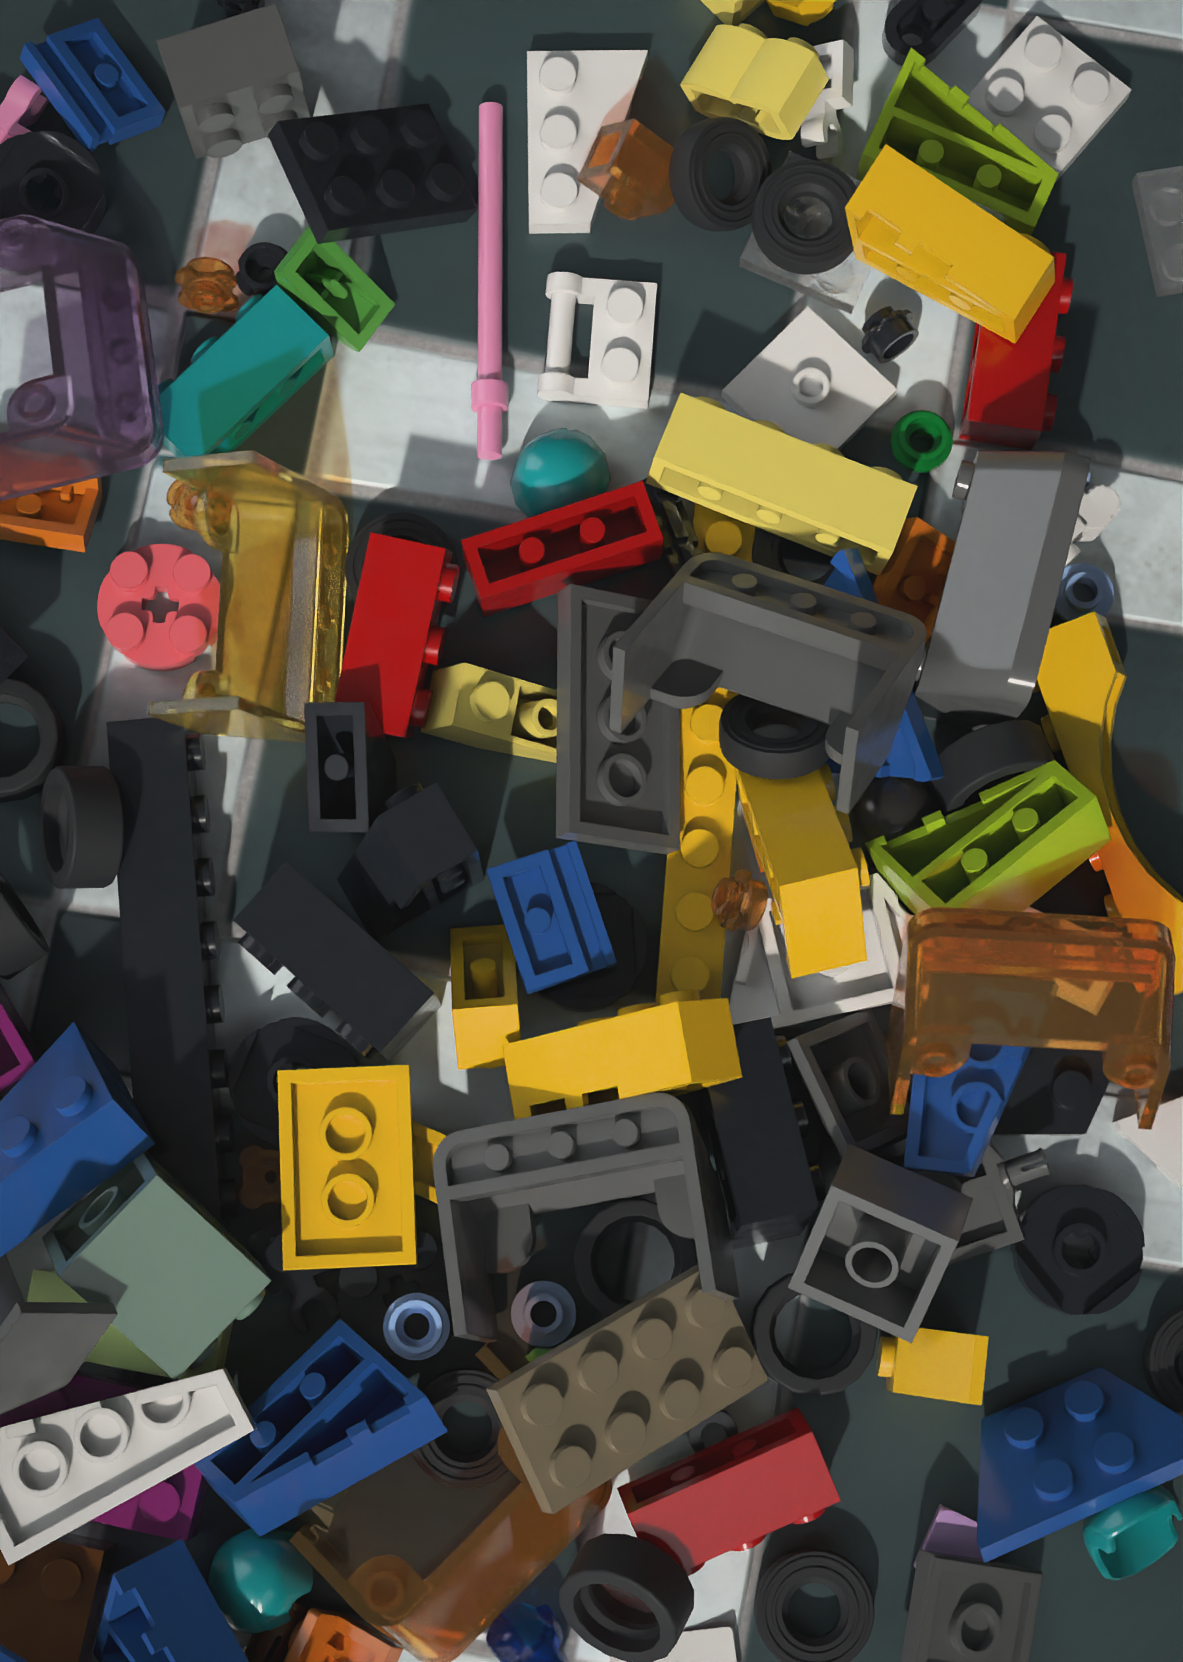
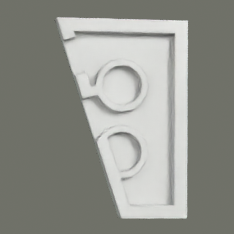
M648 50L527 51L529 234L591 232L612 169V161L622 131L625 130L639 80L642 79L648 61Z

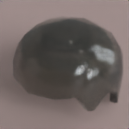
M874 777L848 814L853 841L848 843L850 849L861 847L867 865L877 869L865 843L884 835L888 842L924 826L921 818L939 810L942 813L943 807L929 782L914 781L913 778Z

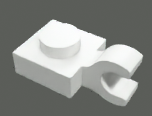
M844 39L813 46L819 53V61L829 80L801 125V143L805 148L816 145V157L819 160L842 154L843 135L836 110L853 106L854 49Z

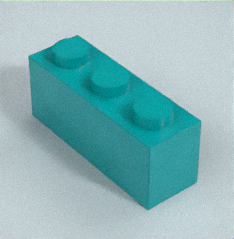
M277 284L265 296L257 294L250 298L237 313L236 323L220 338L213 336L203 342L191 358L192 365L175 381L169 378L161 382L150 393L146 400L147 407L141 412L150 432L201 482L334 357L329 335Z

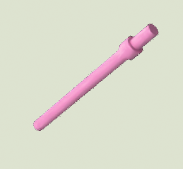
M485 102L479 105L478 380L471 384V409L477 413V457L484 460H496L502 457V413L508 411V383L502 380L503 106L496 102Z

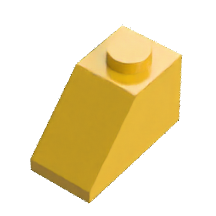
M505 926L450 929L451 998L458 1070L474 1068L492 1069L505 1066L502 1045L522 1040L517 964Z
M919 1328L912 1343L892 1334L891 1337L881 1336L877 1351L876 1375L886 1377L885 1390L893 1393L982 1405L989 1336Z

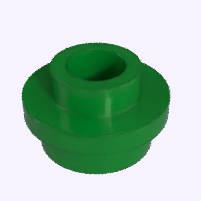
M924 410L913 411L901 417L895 424L890 436V449L895 460L905 469L917 473L930 472L943 465L953 445L952 432L946 421L939 415ZM915 435H923L931 442V449L926 452H918L912 448L909 439Z

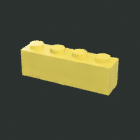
M681 392L654 455L646 481L649 485L831 557H834L842 549L858 548L866 571L879 576L895 549L918 487L903 481L902 477L893 470L878 466L870 468L845 458L838 449L830 445L807 443L787 435L781 427L765 420L752 421L727 411L721 403L714 399L702 396L694 398Z

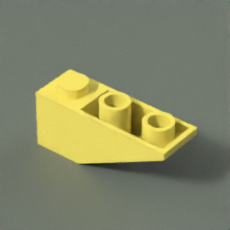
M461 663L433 671L429 690L433 691L426 725L425 728L421 727V732L475 748L556 763L557 690L468 663Z

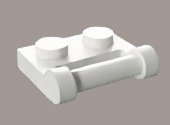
M553 272L548 274L545 293L546 297L551 299L545 373L540 374L538 378V397L553 402L648 409L657 283L584 278L571 272ZM575 303L594 305L588 379L574 378L570 375Z

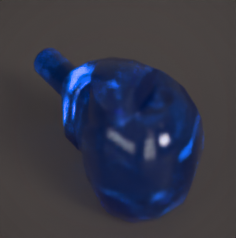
M523 1602L516 1603L503 1611L488 1628L486 1644L491 1653L500 1662H564L565 1657L559 1650L563 1640L562 1625L553 1610L546 1604L535 1608Z

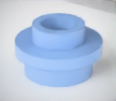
M1075 563L1065 567L1054 611L1065 622L1094 611L1105 616L1114 600V589L1110 578L1103 570L1088 563ZM1079 583L1088 585L1093 591V600L1090 602L1077 600L1073 595V586Z
M536 1281L522 1288L516 1295L511 1307V1321L516 1333L525 1342L537 1347H550L562 1342L571 1333L576 1321V1307L569 1292L561 1285L551 1281ZM548 1301L554 1305L557 1315L555 1321L550 1326L540 1327L532 1321L531 1309L535 1303Z
M410 1293L398 1298L387 1310L383 1322L384 1337L389 1347L397 1355L409 1360H423L435 1355L445 1345L450 1331L449 1316L444 1306L434 1297L424 1293ZM414 1313L424 1315L430 1325L428 1334L419 1340L410 1338L404 1328L406 1319Z

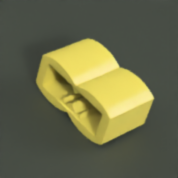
M743 23L738 27L721 24L716 25L680 86L693 108L709 118L729 117L738 119L763 135L781 140H792L829 78L819 61V53L808 42L796 37H790L788 40L767 38L762 31L749 24Z

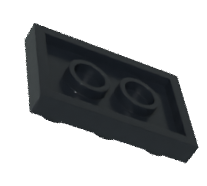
M429 103L277 121L268 133L269 140L317 244L467 222L478 210Z

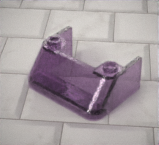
M18 215L0 220V293L43 283L53 374L25 382L14 391L8 401V432L0 433V501L142 467L159 454L164 443V428L146 291L140 263L132 250L122 242L31 215Z

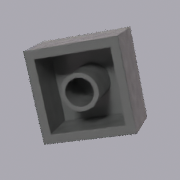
M277 3L156 40L196 159L205 156L222 158L232 155L243 144L265 137L269 139L268 133L277 121L310 117L300 70Z
M849 1144L788 1288L912 1343L959 1242L973 1198Z

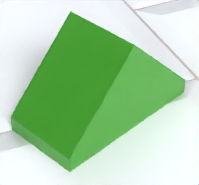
M309 225L274 270L278 286L325 332L353 351L360 352L395 306V303L335 242L317 244Z

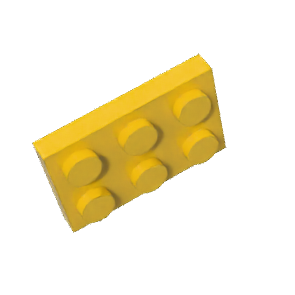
M408 1064L278 1070L283 1270L418 1264L411 1066Z

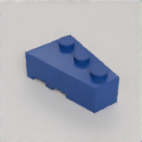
M75 1022L65 1030L0 1101V1258L155 1144L117 1067Z
M339 1319L247 1408L257 1429L194 1463V1465L219 1497L261 1537L448 1431L427 1396L346 1323Z
M182 1539L113 1573L93 1650V1655L99 1662H249Z

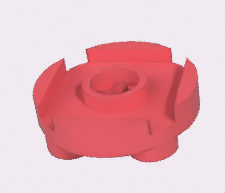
M151 544L139 547L134 551L123 552L113 560L110 571L100 586L97 612L100 626L114 649L120 652L127 660L138 667L151 671H173L195 662V657L202 654L209 645L212 647L217 641L225 623L226 601L220 583L204 558L181 546ZM166 592L171 601L179 602L178 611L167 612L165 622L157 623L153 613L145 610L148 601L155 600L158 593Z

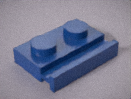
M99 18L47 35L45 42L36 45L32 41L24 43L20 56L21 62L79 143L90 153L96 150L97 145L107 141L112 145L161 126L166 112Z
M576 841L486 869L527 995L617 965Z

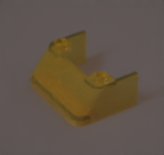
M254 450L163 460V473L198 490L197 502L193 508L195 529L210 547L222 552L215 670L195 672L184 688L181 700L148 702L147 715L204 735L305 743L304 702H334L342 668L346 600L345 559L349 541V523L345 507L336 495Z

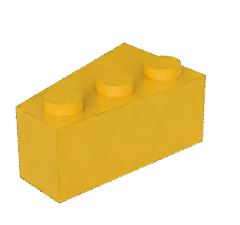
M885 144L845 206L856 259L1016 344L1055 282L1054 257L1050 255L1049 249L1041 241L1028 234L1016 232L887 144Z
M825 763L819 769L807 775L790 779L761 778L735 768L740 806L760 873L765 872L775 902L770 903L776 925L783 924L787 952L786 962L791 979L867 961L860 888L870 885L869 872L861 847L853 849L849 847L848 843L853 841L848 814L836 810V806H833L832 801L836 800V791L829 765Z
M699 989L670 992L659 996L660 1006H657L656 1003L627 1006L618 1009V1016L616 1017L607 1016L578 1022L576 1027L502 1045L514 1120L650 1093H666L675 1097L742 1078L728 998L700 1000Z

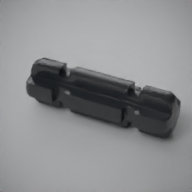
M645 478L643 483L663 536L662 553L663 555L670 554L667 556L666 562L673 578L690 558L703 554L701 548L695 549L698 546V539L682 501L676 502L679 496L647 484V478Z

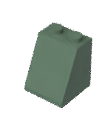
M147 1151L78 1200L42 1237L58 1277L88 1303H113L118 1314L111 1324L174 1380L187 1368L193 1370L210 1357L217 1346V1337L235 1318L242 1320L259 1306L265 1295L264 1288L271 1282L259 1261Z

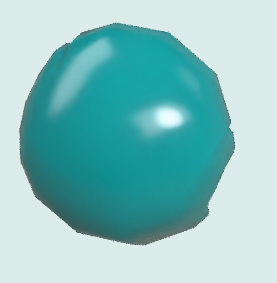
M560 428L538 435L525 446L517 458L510 485L515 505L527 518L606 493L611 476L606 454L591 436L578 430Z
M1158 1485L1085 1518L1082 1528V1539L1090 1557L1104 1578L1120 1580L1134 1575L1155 1563L1174 1547L1178 1541V1533L1173 1523L1172 1514L1178 1521L1183 1519V1515L1168 1489Z
M277 1527L260 1537L251 1528L229 1537L218 1548L211 1564L208 1588L231 1628L243 1634L263 1633L265 1630H272L289 1622L291 1617L288 1612L297 1598L311 1591L313 1584L311 1557L299 1536L293 1532Z

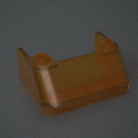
M934 907L917 913L909 920L906 927L887 1030L890 1114L903 1115L911 1074L928 1077L946 1076L958 1070L967 1062L972 1044L1103 1051V1072L1111 1082L1134 1089L1138 1129L1152 1130L1171 1067L1176 964L1171 931L1160 922L1135 918Z
M489 1343L485 1344L475 1354L499 1380L515 1372ZM502 1425L498 1435V1452L503 1463L521 1483L425 1580L407 1561L391 1554L374 1556L355 1570L310 1522L306 1523L289 1541L364 1620L421 1662H451L606 1507L612 1492V1481L609 1479L555 1514L542 1512Z

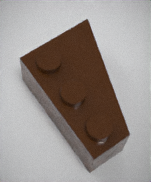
M68 1533L9 1566L0 1550V1645L28 1662H90L117 1543Z

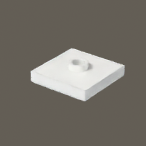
M807 306L722 390L721 397L744 418L752 421L765 420L781 427L787 435L810 444H827L840 451L895 396L897 388Z

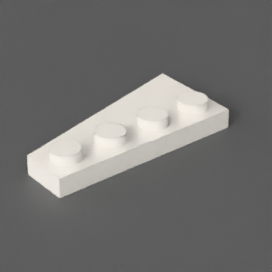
M227 1369L204 1373L0 1427V1550L8 1566L256 1430L257 1427Z

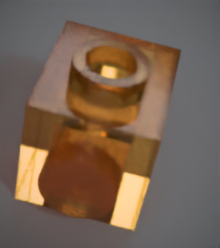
M635 119L602 126L577 181L605 200V208L620 218L636 220L641 217L665 213L675 202L669 180L670 160L674 148Z

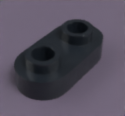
M901 0L886 18L882 33L884 51L893 62L903 66L912 47L926 59L925 65L929 64L978 14L983 0H962L957 4H951L945 0ZM915 34L921 39L922 43L915 46L909 45L904 42L902 36Z

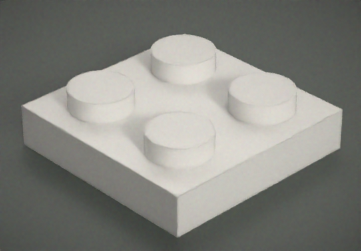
M1036 16L968 94L970 97L968 103L995 126L1001 123L1058 172L1057 181L1126 102L1132 89L1044 20Z

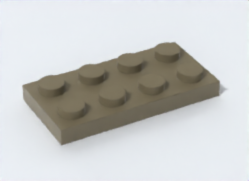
M696 1264L486 1388L542 1512L555 1514L761 1386L768 1379L733 1301H726L703 1293L699 1266Z

